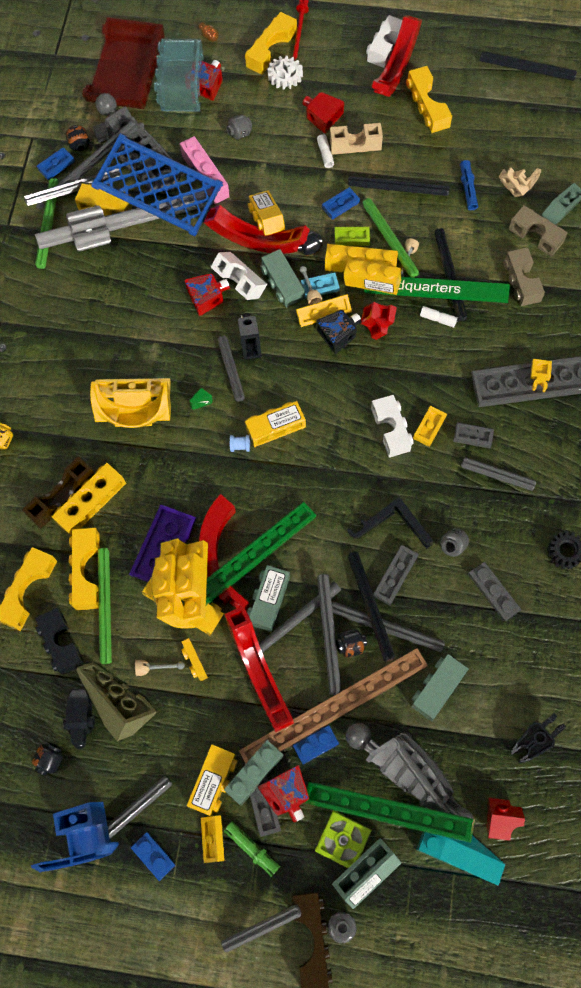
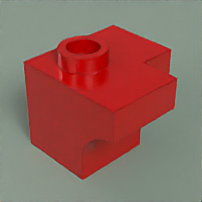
M373 302L364 307L360 324L366 326L371 333V338L377 340L385 336L388 326L394 323L397 307L393 305L384 306Z
M488 798L486 823L488 838L510 841L512 831L517 827L524 826L525 817L522 807L511 806L510 800Z

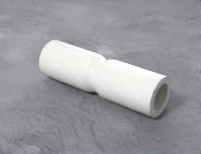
M321 134L317 137L324 166L331 168L334 166V161L327 136Z
M423 306L420 314L421 317L438 321L453 328L458 318Z

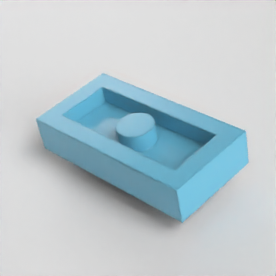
M335 273L309 278L312 289L317 290L321 295L339 291L340 287ZM305 279L301 280V285L304 288L306 299L309 288Z

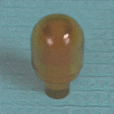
M200 23L199 28L202 30L204 37L210 42H215L219 37L218 31L212 25Z

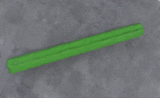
M51 178L48 188L57 186L59 183L58 179ZM57 197L46 200L41 232L52 230ZM38 247L35 262L37 268L44 269L46 267L49 247L39 249Z
M370 198L364 200V208L391 249L398 251L397 258L411 278L418 276L419 271L373 201Z
M108 548L98 549L100 663L110 664L112 662L109 550Z

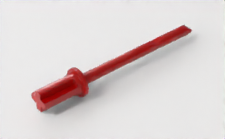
M299 0V4L296 6L299 19L293 51L294 60L298 56L304 14L309 11L308 0Z

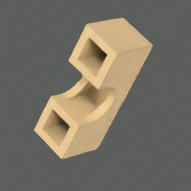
M381 123L364 124L363 130L358 134L348 133L347 126L330 127L332 155L378 151L382 149L383 135Z

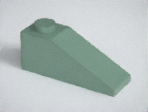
M573 183L552 201L542 213V216L551 223L558 224L581 201V188Z

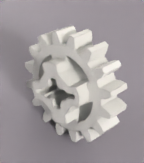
M280 56L279 60L273 59V63H270L267 69L268 80H271V84H276V88L282 86L283 90L286 86L291 89V85L297 86V82H301V77H303L302 65H299V60L294 61V57L288 59V56H286L285 59H282Z

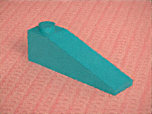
M422 832L416 849L499 886L505 863L473 835L471 843Z

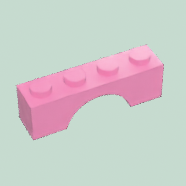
M195 136L181 142L182 157L189 168L193 167L197 172L223 182V186L213 203L217 204L229 198L227 182ZM212 186L210 189L206 190L209 197L215 189Z

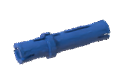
M465 160L459 164L462 173L461 182L464 184L467 209L475 210L478 208L473 182L475 178L471 171L470 161Z

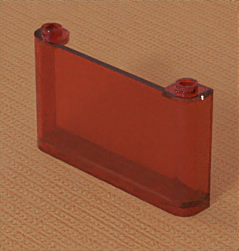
M107 17L105 24L102 26V33L106 39L92 85L87 84L83 88V98H85L86 102L95 103L96 98L100 94L108 93L115 98L117 106L145 109L164 43L163 24Z

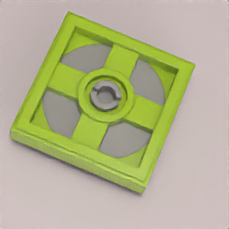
M333 810L315 851L349 868L360 858L372 830Z

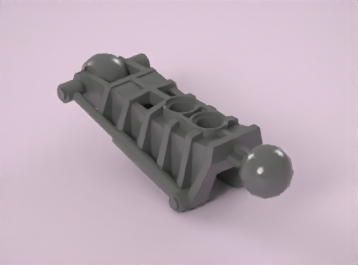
M108 93L100 94L96 98L95 107L97 111L102 115L109 116L105 119L107 141L133 120L138 125V129L127 138L134 142L137 141L138 144L172 159L165 152V149L144 129V124L141 122L137 123L126 106L117 111V102ZM124 144L120 145L117 153L125 150ZM136 150L130 152V159L135 160L140 158V156L137 155V153L140 152ZM126 154L117 157L122 163L129 160ZM151 157L144 161L146 167L156 165L155 159ZM137 162L132 165L135 171L144 169L143 162ZM165 164L162 167L163 170L160 171L162 175L171 173V167ZM127 165V169L132 172L131 166ZM151 170L148 171L150 178L156 177ZM145 172L136 175L141 181L148 179ZM180 172L175 175L177 182L180 180V176L185 173ZM174 177L164 178L165 185L175 184ZM161 180L152 182L153 189L155 190L164 186ZM144 184L147 187L146 192H150L152 190L151 185Z
M354 723L348 727L346 741L349 746L358 750L365 749L370 753L366 761L378 765V769L405 792L414 795L420 801L419 804L421 806L474 819L471 812L461 807L453 798L454 791L445 775L429 754L411 738L409 732H402L380 746L372 740L371 731L367 725Z

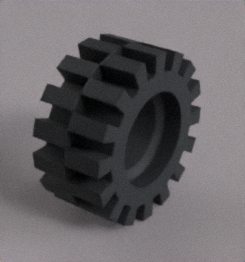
M565 531L563 534L562 532L558 533L550 541L547 551H549L547 555L552 558L550 560L551 563L555 562L556 567L562 566L561 569L576 567L581 562V541L579 540L581 537L579 535L575 537V533L569 534V531ZM560 545H571L574 550L573 556H563L559 550Z

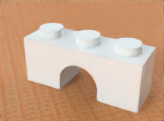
M389 15L386 21L382 22L380 31L375 33L372 44H369L367 47V62L383 68L386 67L403 20Z
M219 252L211 266L222 278H230L238 283L235 289L247 300L259 299L267 286V283L231 252Z
M394 395L373 400L371 410L376 424L388 423L394 428L393 431L385 433L383 437L388 457L410 452L413 438L411 433L408 434L406 430L407 422L405 417H402L400 414L401 406L399 401L395 400Z

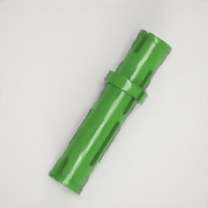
M233 821L226 827L224 833L253 859L255 865L258 864L270 877L277 872L280 865L266 853L267 851L264 848L262 850Z

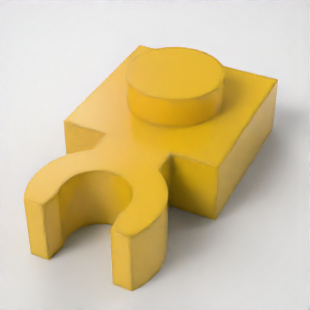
M533 359L530 379H536L532 385L533 391L536 390L537 385L542 386V392L546 391L548 387L546 381H549L551 378L552 361Z

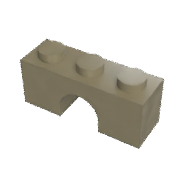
M523 206L512 218L509 230L521 238H524L530 232L539 234L541 239L537 248L551 257L561 247L567 236V232L561 227L556 226L547 218H543L526 206Z
M528 247L507 252L503 264L505 270H508L509 282L514 287L515 299L519 301L520 306L541 302L545 291L540 278L530 279L523 274L530 272L533 265V259Z

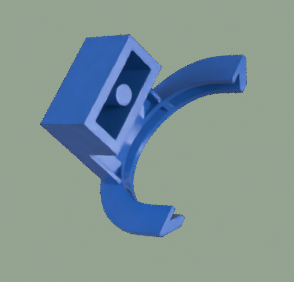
M89 802L54 813L56 836L66 835L70 857L40 862L31 865V868L38 872H45L90 862L111 855L118 847L119 842H110L104 803Z

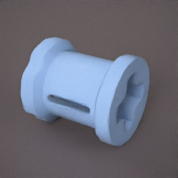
M230 435V451L246 450L250 452V436L234 437Z

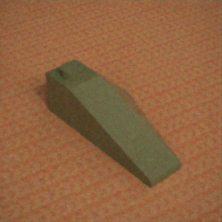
M94 662L77 667L76 671L103 724L117 741L134 735L156 714V710L140 694L134 695L128 690L129 687L126 684L120 685L114 681L110 673Z

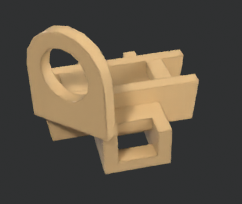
M510 167L508 171L503 169L499 178L514 197L523 196L534 186L540 176L541 169L537 168L527 178L524 174L526 172L524 169L514 172Z

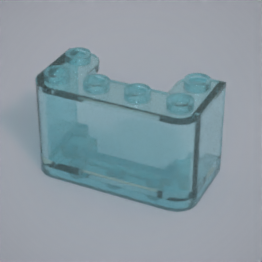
M162 38L161 42H158V52L160 55H157L158 68L155 70L157 82H154V90L158 92L157 104H160L161 111L200 112L201 62H204L201 39Z

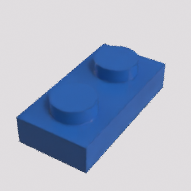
M63 147L38 164L37 168L47 180H50L75 161L73 156Z
M349 187L323 203L322 209L333 220L359 204L360 198Z
M328 725L294 744L293 748L302 765L336 747L339 745V742Z
M148 832L131 847L159 881L176 866Z

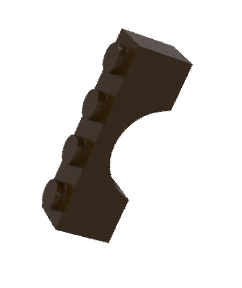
M78 456L64 469L62 479L50 492L43 496H36L22 511L38 528L42 529L52 519L54 511L59 506H63L68 501L69 496L72 493H76L87 479H91L95 475L92 468Z
M318 892L292 895V905H298L301 910V916L294 920L303 923L309 928L315 942L311 957L299 967L301 988H329L328 984H333L331 969L326 968V959H330L328 944L324 945L323 935H327L326 921H321L320 911H324L323 897H318Z

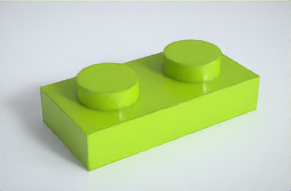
M335 227V245L370 246V228Z

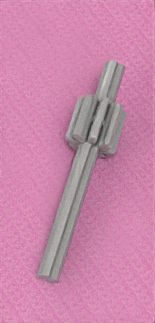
M203 191L195 193V198L197 201L206 199V195ZM193 195L183 197L185 204L195 201ZM180 198L171 201L173 208L183 205ZM169 202L159 205L160 210L165 213L171 209ZM207 202L199 204V208L205 207ZM94 206L67 213L68 226L37 233L35 237L39 249L74 241L76 250L80 252L110 244L109 231L160 218L140 208L104 216L102 208ZM188 207L187 211L195 210L197 207ZM185 210L176 211L175 214L183 213Z

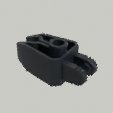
M73 689L67 699L66 717L63 719V726L70 733L72 745L80 750L85 748L87 744V733H92V727L95 726V717L92 715V702L86 689Z
M555 713L542 723L533 721L512 748V755L522 747L528 748V752L518 760L519 763L532 760L554 747V738L566 728L564 724H560L551 733L545 728L556 720L557 716Z

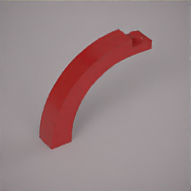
M409 15L403 17L390 59L382 74L373 81L372 88H374L375 93L390 97L397 88L414 49L422 19Z
M221 205L209 209L204 220L205 225L224 238L241 246L266 253H272L281 249L283 254L297 252L299 245H303L307 241L310 231L304 225L265 236L263 231L259 230L257 226L237 218Z
M221 494L209 508L200 531L199 541L204 540L208 543L207 578L219 569L217 555L219 539L225 525L236 513L235 506ZM231 586L217 597L224 605L231 600L229 603L235 609L244 606L245 610L250 607L249 602Z
M244 606L224 614L240 658L274 731L278 732L294 724V720L265 661L252 621Z

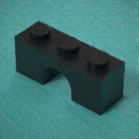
M58 607L35 618L37 621L35 628L39 636L43 635L45 640L43 647L47 654L50 653L53 660L50 663L55 672L58 671L64 675L77 667L85 665L81 653L74 643L63 647L58 644L59 636L70 629L62 611Z

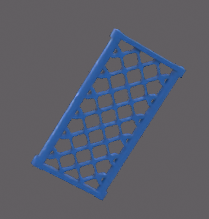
M121 133L92 183V188L107 192L188 231L193 236L197 235L203 220L223 186L222 181L203 175L128 139L127 136ZM124 144L125 150L117 153L120 145ZM134 150L139 151L140 158L131 160L129 153ZM126 154L129 159L128 162L118 163L117 157ZM151 157L155 159L156 165L146 167L144 161ZM113 158H115L117 164L115 166L109 167ZM137 162H143L144 169L135 171L132 165ZM165 164L170 166L171 173L162 175L160 168ZM130 165L132 172L123 175L121 167ZM119 169L121 175L111 178L109 171ZM158 169L160 175L150 178L148 171ZM145 172L148 179L138 182L136 175ZM183 172L187 174V180L177 182L175 175ZM107 173L109 179L102 183L101 180L104 174ZM134 176L136 183L127 186L124 181L125 178ZM173 176L175 184L166 186L164 178ZM196 179L202 181V188L192 189L191 182ZM123 180V188L119 190L113 188L114 181ZM161 180L164 186L156 190L153 189L152 182ZM150 184L152 190L142 193L140 186ZM189 184L191 191L181 193L179 186ZM211 186H212V187H214L215 189H214L213 193L211 194V196L209 197V196L207 195L206 190H207V189H210ZM138 187L140 194L135 196V198L129 196L128 190ZM176 187L179 194L170 197L167 190ZM165 191L167 198L158 201L155 194ZM204 191L206 199L197 201L195 193ZM154 195L156 201L148 205L144 203L145 196ZM193 195L195 201L185 204L183 197ZM180 198L183 205L173 208L171 201ZM169 202L171 209L166 213L161 211L159 205ZM207 202L205 208L201 212L198 205ZM196 206L198 213L191 216L188 215L187 208ZM184 209L187 216L182 220L175 218V212ZM199 217L195 226H192L190 220Z

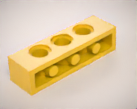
M108 463L100 466L91 479H87L76 493H72L69 496L68 501L63 506H59L54 511L52 518L72 536V529H81L126 484L124 478ZM100 483H106L104 487L98 488ZM87 496H92L91 500L84 501ZM74 509H78L75 515H70Z

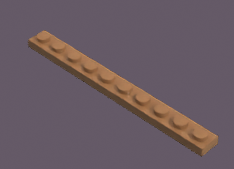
M417 648L293 719L294 724L278 732H270L242 748L239 752L245 764L266 740L281 752L427 668L428 665Z

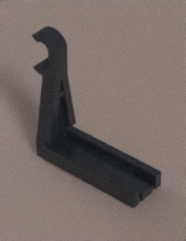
M400 497L367 522L361 519V525L364 528L355 534L351 529H348L349 536L353 539H358L395 514L394 511H397L426 549L433 545V539Z

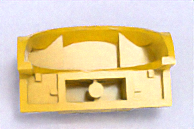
M170 378L99 379L91 382V405L95 422H109L114 424L115 427L138 428L152 426V423L156 421H170Z
M179 539L161 543L160 557L155 558V566L151 578V591L157 605V618L173 627L195 628L197 627V620L205 618L208 543L204 540L191 544H185Z

